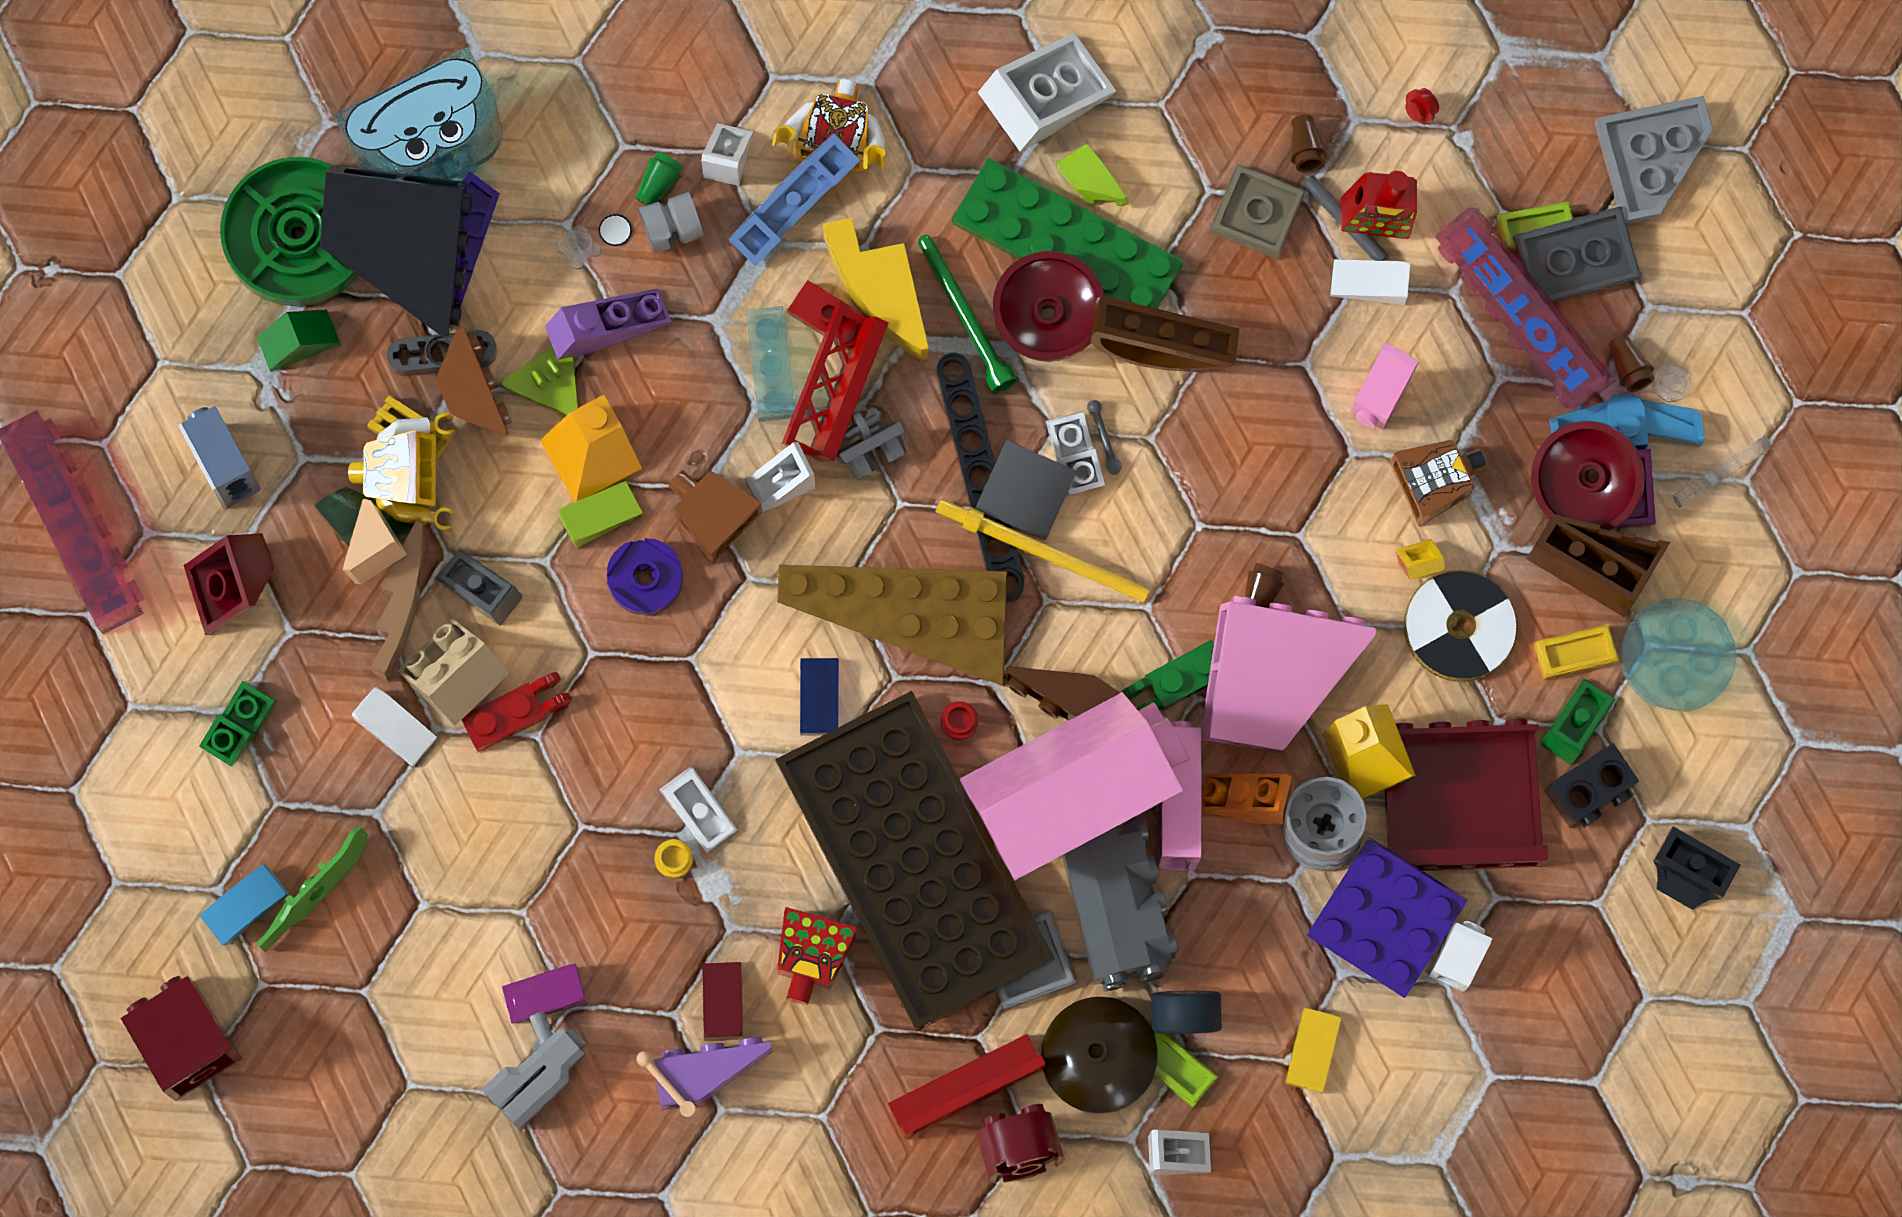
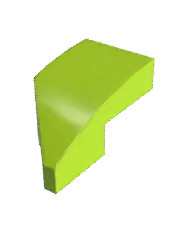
M1088 144L1083 145L1056 162L1058 172L1077 194L1084 196L1086 204H1095L1096 200L1116 201L1117 206L1128 204L1126 195Z

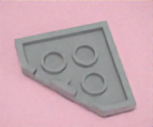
M1704 96L1596 118L1594 124L1617 207L1621 206L1626 225L1656 219L1660 216L1707 141L1713 128Z

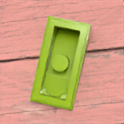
M626 481L557 510L558 516L576 549L643 515Z

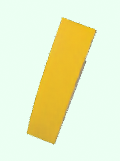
M852 217L823 223V236L831 262L842 285L855 305L867 317H878L889 323L884 335L890 341L921 361L928 359L929 347L904 243L860 252Z

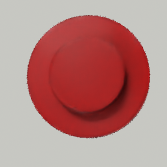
M1421 88L1420 90L1413 89L1407 93L1405 109L1409 117L1421 124L1432 122L1435 114L1439 112V103L1435 95L1426 88Z
M961 701L953 702L946 706L940 718L943 732L955 740H964L972 736L977 730L979 722L978 714L974 707Z

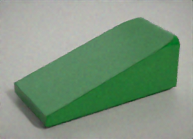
M1583 679L1541 741V745L1568 764H1573L1616 699L1586 679Z

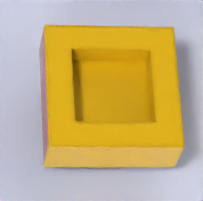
M1432 539L1396 549L1397 561L1409 580L1426 578L1433 573L1445 570L1444 557Z

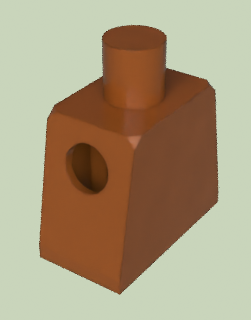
M682 470L672 479L668 486L681 498V501L674 507L675 517L712 564L762 513L761 503L757 499L712 471H709L697 483L688 473Z

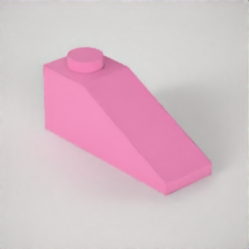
M1386 342L1353 403L1351 412L1356 414L1355 418L1369 428H1375L1376 426L1383 430L1403 398L1419 361Z

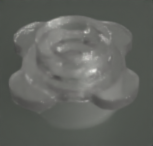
M576 226L556 243L557 251L569 259V265L573 269L583 268L585 261L591 257H597L601 252L600 244L592 241L587 228L584 226ZM581 245L582 249L577 251L575 246Z

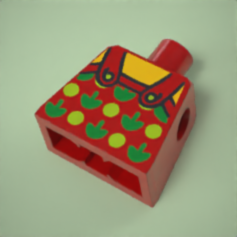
M1393 171L1390 174L1368 172L1364 173L1342 195L1341 231L1409 239L1411 237L1417 215V180L1414 177H1408L1402 171Z
M785 907L777 970L779 975L792 978L786 999L808 1005L814 985L827 989L832 987L856 938L857 927Z

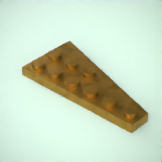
M779 564L778 603L1004 686L1007 572Z

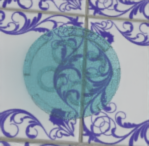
M1665 599L1644 608L1628 626L1622 642L1621 665L1624 675L1636 694L1654 707L1658 706L1668 710L1685 712L1702 708L1714 701L1725 690L1735 670L1736 647L1728 626L1712 609L1689 599Z

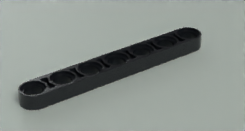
M948 353L937 364V381L969 507L975 508L985 485H974L969 475L976 468H984L991 474L995 461L970 364L963 355ZM951 362L960 364L964 369L963 376L958 380L947 379L942 372L946 364ZM959 397H964L972 402L973 409L969 414L960 416L952 410V402ZM971 432L978 434L982 440L981 446L975 451L964 449L960 443L961 437L964 434ZM998 519L995 520V522L1011 528V525ZM977 531L976 534L985 570L1005 571L1007 574L1014 576L1018 581V588L1012 593H1007L1006 602L1017 600L1022 595L1025 585L1017 547L1008 544L1009 552L1005 556L994 557L989 553L987 546L996 538Z

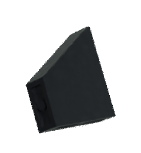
M331 165L326 171L320 247L440 336L449 337L454 326L459 327L461 321L462 304L456 303L457 289L463 290L465 281V268L459 267L460 253H466L468 247L469 231L463 230L464 216H470L472 194L466 193L467 182Z

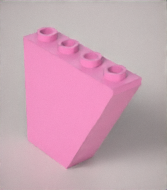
M1234 596L1233 602L1229 601L1220 604L1201 727V740L1267 752L1283 751L1374 638L1376 628L1364 626L1365 620L1360 618L1342 617V622L1329 620V613L1322 611L1306 610V614L1302 615L1292 613V606L1270 603L1269 608L1255 606V599Z

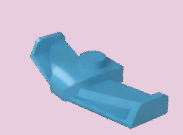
M1634 394L1612 395L1607 401L1549 419L1551 434L1565 425L1579 421H1597L1608 424L1625 434L1636 449H1646L1648 447V436L1694 443L1696 446H1701L1704 442L1702 414L1698 409L1641 400Z

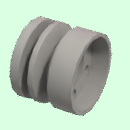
M1327 776L1310 779L1297 787L1288 800L1282 828L1284 845L1295 861L1305 868L1322 872L1338 869L1352 860L1360 848L1367 820L1365 804L1357 790L1343 780ZM1322 823H1327L1329 830L1324 835L1318 834V827Z

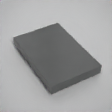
M1621 206L1513 236L1533 308L1641 278Z

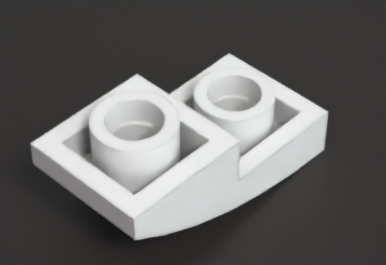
M1079 411L1045 421L1057 462L1077 471L1067 494L1072 495L1105 485L1097 453L1092 446L1084 412Z

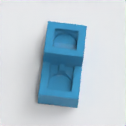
M263 864L228 890L199 916L222 946L228 945L255 920L264 918L289 895V892L267 864Z

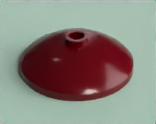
M1056 251L1036 252L1014 262L999 279L993 296V317L1001 337L1019 354L1037 361L1053 362L1065 360L1079 354L1091 344L1095 303L1099 296H1104V292L1094 272L1076 257ZM1046 308H1051L1056 314L1052 318H1045L1041 312Z
M1579 421L1557 429L1541 444L1535 455L1531 470V483L1535 499L1549 519H1551L1553 514L1597 524L1600 525V528L1606 530L1617 527L1630 517L1638 506L1644 489L1645 475L1643 462L1634 444L1618 429L1597 421ZM1591 468L1596 469L1599 473L1597 482H1593L1588 478V471Z

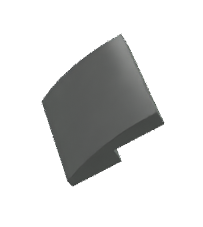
M1006 440L975 509L1046 540L1077 471L1010 440Z

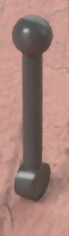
M1092 400L1088 403L1087 410L1094 416L1108 458L1107 471L1112 475H1116L1121 471L1122 464L1118 459H1115L1100 414L1102 405L1099 401Z

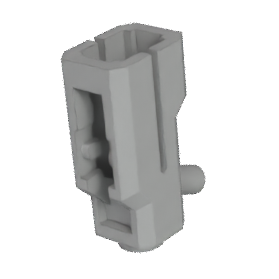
M544 1011L530 1016L538 1039L533 1046L534 1053L519 1067H505L482 1088L486 1096L501 1109L542 1069L546 1068L502 1110L503 1114L518 1130L525 1126L569 1084V1070L585 1056L581 1049L586 1044L571 1028L566 1032L559 1028L552 1034Z

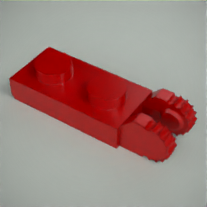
M557 671L541 677L531 684L528 682L470 711L461 720L477 753L545 720L547 715L570 704L572 699L569 693L558 694L544 702L541 706L535 696L556 686L561 681Z

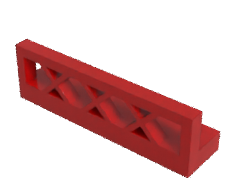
M841 305L835 306L781 444L788 447L793 442H799L795 438L800 425L811 421L815 432L811 447L799 442L804 455L819 462L835 461L889 324L888 322L878 317L865 318ZM842 318L858 325L853 340L845 343L842 342L838 331ZM833 341H834V344H835L836 347L831 348V346H832V344H833ZM838 352L842 368L839 374L829 378L825 367L828 355ZM819 377H821L822 381L817 383ZM824 386L829 401L825 409L816 412L811 397L814 390Z
M1025 1034L889 1102L888 1107L906 1140L1042 1072L1045 1069L1046 1063L1042 1055L1037 1054L1028 1034Z

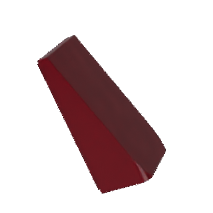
M741 962L702 963L704 1041L742 1040Z

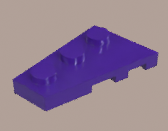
M471 171L462 180V182H467L466 193L472 194V207L470 216H464L463 230L469 231L467 252L460 253L459 267L465 268V281L463 290L457 289L456 302L459 304L463 302L500 193Z

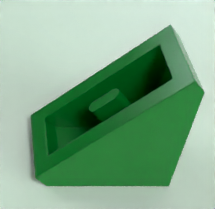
M327 310L286 312L257 336L270 372L341 345Z

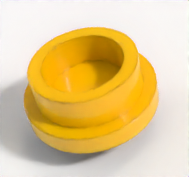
M671 839L659 845L655 852L654 861L656 868L662 875L668 878H679L691 869L693 854L685 842Z

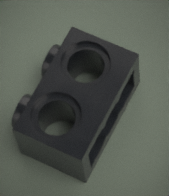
M1612 743L1551 782L1544 791L1569 828L1578 823H1581L1583 828L1603 816L1600 811L1601 808L1611 802L1616 808L1633 797L1634 793L1631 789L1636 786L1639 780L1615 744ZM1601 772H1613L1618 778V786H1606L1601 780ZM1571 791L1583 793L1587 799V806L1582 808L1574 806L1569 799V793Z

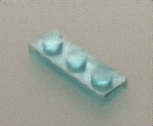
M783 306L746 310L758 421L792 418L795 403Z

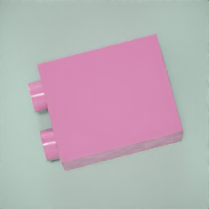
M1122 692L960 778V781L994 846L1014 880H1017L1182 792L1183 789L1172 768L1189 760V757L1168 718H1163L1154 702L1137 710Z

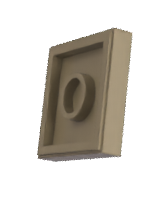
M1237 164L1209 233L1278 260L1306 191Z

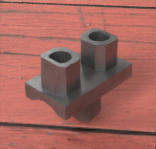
M856 411L851 418L854 425L847 428L845 438L847 441L858 435L861 438L841 448L836 457L839 463L846 464L852 474L860 479L876 470L867 453L870 450L879 446L887 462L894 461L907 453L903 439L900 436L905 431L900 422L895 423V421H892L870 432L869 429L881 424L878 416L874 414L863 419L861 414Z

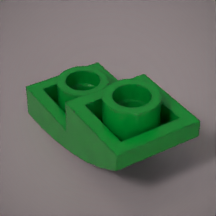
M242 681L223 714H218L199 747L229 766H234L257 735L278 700L249 682Z

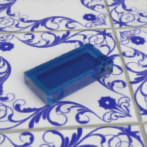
M800 658V736H822L839 727V658Z

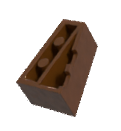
M1553 514L1528 555L1527 560L1625 617L1636 602L1671 542L1663 540L1655 542L1635 537V533L1626 531L1618 533L1602 529L1597 524Z

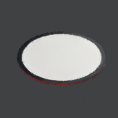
M619 214L605 217L599 225L600 238L611 246H619L626 243L632 234L631 223L626 217Z

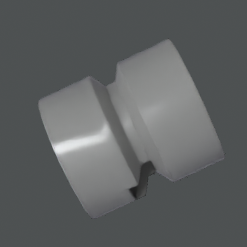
M689 192L669 198L665 206L656 202L639 208L641 221L654 254L673 248L677 240L685 244L704 237L700 220Z

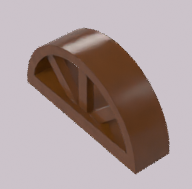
M1103 295L1099 296L1096 300L1091 343L1096 349L1112 358L1153 369L1183 372L1219 370L1231 367L1236 363L1239 328Z

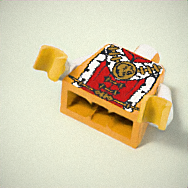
M838 80L834 96L823 93L817 94L814 102L805 103L784 125H780L775 129L772 146L775 147L777 143H785L788 145L786 152L791 153L795 144L796 158L805 160L834 133L860 159L851 170L864 173L871 163H877L881 166L880 170H885L886 151L883 133L877 118L869 114V105L856 101L859 85L853 81Z

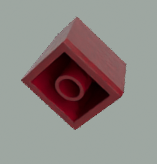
M188 975L183 979L180 976H176L168 980L160 987L161 993L150 1000L144 997L135 1001L126 1009L128 1014L120 1018L161 1090L174 1101L179 1100L242 1059L197 985Z

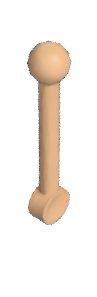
M646 1051L640 1052L637 1055V1063L642 1067H646L678 1103L680 1112L684 1117H692L696 1111L695 1105L690 1101H685L653 1064L650 1053Z

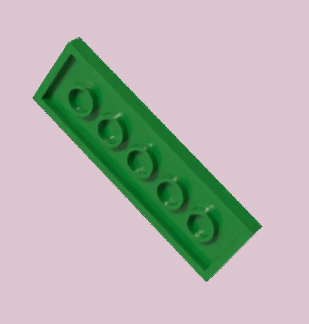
M987 158L952 219L953 225L1017 259L1041 251L1062 252L1076 257L1085 263L1097 276L1104 296L1159 309L1184 262L1180 258L990 158Z

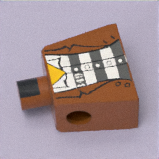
M1453 440L1395 452L1390 461L1418 526L1426 524L1468 498L1474 489L1470 476L1487 470L1485 458L1479 449L1461 456Z

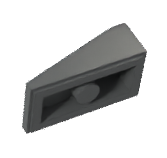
M460 549L436 578L437 581L498 625L503 624L522 599L521 593L514 585Z

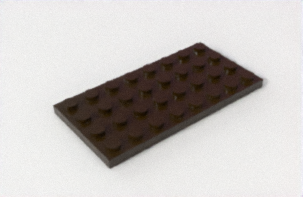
M912 691L775 759L786 784L916 1032L1054 961L1055 958Z

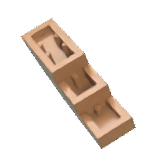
M417 521L402 545L407 555L392 564L380 586L383 595L389 598L390 601L375 628L379 636L386 640L376 656L371 669L375 676L389 682L405 648L417 611L424 576L427 533L423 524Z

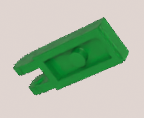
M1212 639L1146 674L1145 678L1126 687L1121 693L1123 692L1128 699H1132L1150 688L1156 699L1144 703L1136 709L1140 710L1154 702L1159 710L1162 708L1164 711L1208 687L1214 648Z

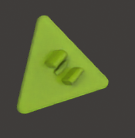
M553 346L502 381L505 389L562 414L568 415L578 408L574 359L569 357L558 360Z

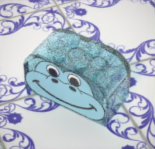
M468 47L334 115L342 139L358 168L452 180L456 177L465 178L469 171L472 173L476 172L479 165L487 162L494 156L500 147L503 136L502 123L494 93Z

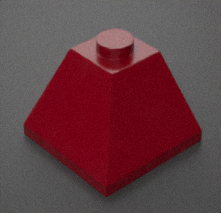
M263 533L227 535L183 565L205 635H212L256 605L274 569Z

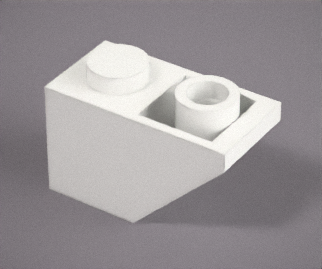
M1464 921L1463 925L1456 922L1444 938L1429 977L1464 992L1470 986L1493 938L1484 935L1486 930L1474 923Z

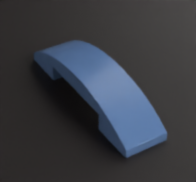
M833 133L764 199L728 240L756 266L781 241V237L832 186H835L860 159Z

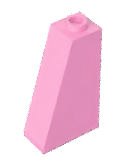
M1173 721L1171 724L1178 734L1189 760L1172 768L1183 791L1158 804L1157 869L1195 871L1201 859V728H1193L1191 722Z

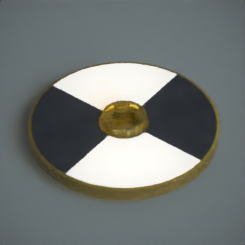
M1469 570L1445 571L1427 579L1416 589L1410 598L1404 615L1405 640L1413 657L1428 672L1439 678L1454 682L1475 681L1495 672L1511 654L1518 634L1516 610L1504 589L1489 577ZM1456 617L1460 621L1467 620L1470 623L1466 629L1467 634H1464L1461 630L1454 631L1452 629Z

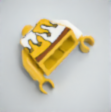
M443 412L437 415L434 421H429L427 417L396 420L378 434L377 440L365 444L364 461L350 463L348 476L351 483L363 484L365 497L375 498L378 508L397 521L413 524L417 521L423 525H426L427 522H432L438 529H451V526H441L437 521V517L441 512L454 514L451 509L444 507L436 512L429 511V507H435L436 435L430 434V432H435L438 437L443 439L451 438L455 434V430L443 431L438 425L444 420H453V416Z

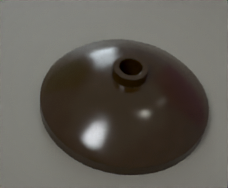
M1110 997L1081 999L1063 1009L1049 1025L1041 1050V1055L1046 1063L1043 1071L1052 1090L1071 1107L1093 1114L1116 1112L1137 1101L1150 1086L1158 1063L1156 1038L1147 1020L1131 1005ZM1095 1045H1101L1104 1049L1103 1055L1097 1059L1090 1056V1049Z

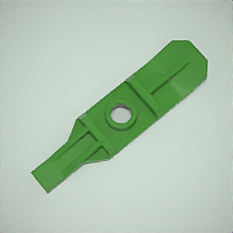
M356 826L349 832L339 852L326 865L322 861L317 865L321 871L316 876L308 878L302 884L295 898L290 894L285 898L286 902L269 930L256 943L265 953L290 927L303 920L352 870L367 844L368 834L363 828Z

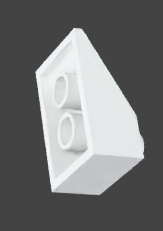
M1072 33L996 69L979 90L978 94L1018 150L1022 151L1062 129L1112 96L1116 90L1076 34Z

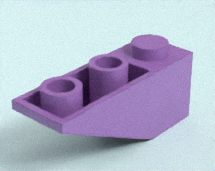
M653 289L561 307L545 325L556 357L559 360L593 353L669 325L671 319L659 289Z
M752 1037L739 1040L740 1046L724 1048V1043H712L701 1046V1052L685 1054V1049L667 1050L662 1052V1058L654 1059V1063L685 1101H690L694 1105H700L771 1054L772 1047L771 1041L763 1043L762 1037ZM657 1080L662 1110L680 1108L678 1103Z

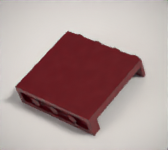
M1526 719L1507 720L1505 725L1490 726V722L1487 720H1475L1467 722V727H1452L1451 722L1446 721L1429 723V728H1414L1412 723H1396L1416 776L1384 790L1389 850L1422 871L1543 867L1548 861L1547 845H1543L1535 738V734L1539 730L1538 724L1528 725V720Z

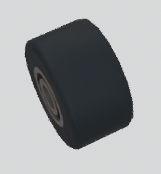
M1184 990L1156 992L1151 995L1152 1030L1154 1032L1196 1034L1217 1032L1222 1028L1221 994L1219 992Z

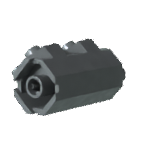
M1133 817L1062 855L1094 985L1102 984L1103 991L1123 988L1126 986V981L1140 977L1142 983L1163 978V973L1166 972V968L1170 967L1172 963L1171 959H1174L1175 953L1178 952L1173 930L1166 931L1164 924L1165 915H1168L1165 896L1163 892L1155 894L1152 887L1153 884H1156V878L1159 875L1154 855L1147 856L1146 840H1149V834L1144 817L1138 819Z

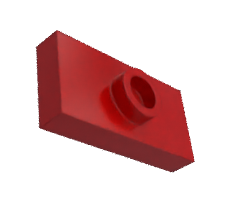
M807 280L787 310L790 316L823 336L835 306L841 305L867 318L863 313ZM842 318L838 329L843 343L853 340L858 327L857 324L845 318Z

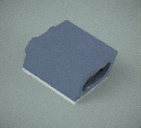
M216 406L210 409L208 407L197 409L187 417V421L178 425L223 509L261 490Z

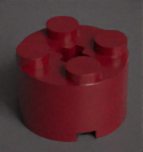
M1043 1104L1027 1106L1021 1109V1114L1007 1118L1005 1113L986 1117L983 1119L984 1128L976 1134L988 1179L993 1183H996L997 1176H1002L1004 1183L1031 1178L1047 1172L1045 1164L1054 1160L1057 1167L1065 1160L1052 1113L1045 1111Z

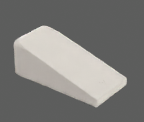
M1334 260L1330 296L1404 305L1408 295L1411 263L1376 260Z
M377 686L371 690L352 713V717L357 723L412 767L437 739V736Z
M689 767L659 789L706 853L738 831L694 768Z

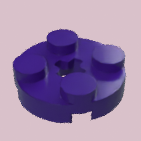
M649 538L635 542L630 541L621 545L611 556L607 566V584L615 602L626 611L645 616H654L673 604L680 594L683 571L677 554L667 544ZM648 568L653 570L651 576L654 581L651 584L645 583L643 586L637 584L639 580L637 575H635L637 570L643 572Z

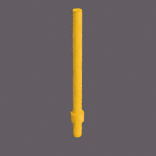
M942 498L937 505L936 513L961 523V528L976 534L977 531H980L1143 603L1148 595L1149 588L983 517L984 512L970 507L967 510Z

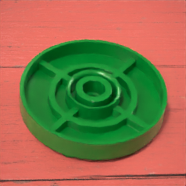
M288 157L263 164L246 175L230 194L225 204L220 224L223 251L239 281L248 290L262 299L286 306L312 305L338 295L359 276L320 247L325 176L331 164L307 157ZM301 228L305 231L304 236L301 238L292 239L291 232L294 229Z

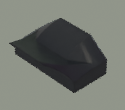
M1674 826L1669 830L1653 860L1657 868L1656 889L1692 910L1709 900L1722 899L1741 866L1736 861Z

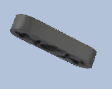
M483 330L467 331L468 334L475 332L478 340L483 341L485 347H490V349L484 350V356L478 357L482 368L491 365L497 357V346L493 336ZM450 333L449 337L438 334L402 338L394 341L387 351V359L391 369L401 376L438 373L443 362L435 361L432 358V351L440 344L450 346L455 333ZM425 346L424 352L428 363L422 364L421 357L419 356L409 358L408 365H402L400 360L395 359V357L401 356V350L408 349L410 355H422L419 347Z

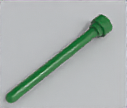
M929 235L920 236L918 239L919 247L987 366L985 371L987 374L986 382L993 394H997L1011 388L1019 380L1012 365H1007L1005 361H1000L933 239Z

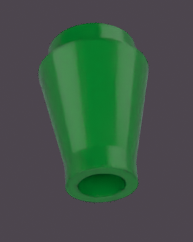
M658 151L654 158H649L639 190L634 198L646 206L658 202L682 177L679 173L683 165Z

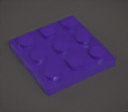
M1369 837L1307 933V936L1405 998L1468 899Z

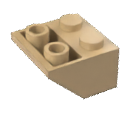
M453 618L447 624L440 626L434 632L433 637L418 651L410 654L405 664L397 670L440 715L454 726L510 674L483 641Z

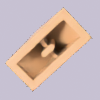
M367 499L362 501L342 569L357 584L367 582L407 555L384 515L371 500Z

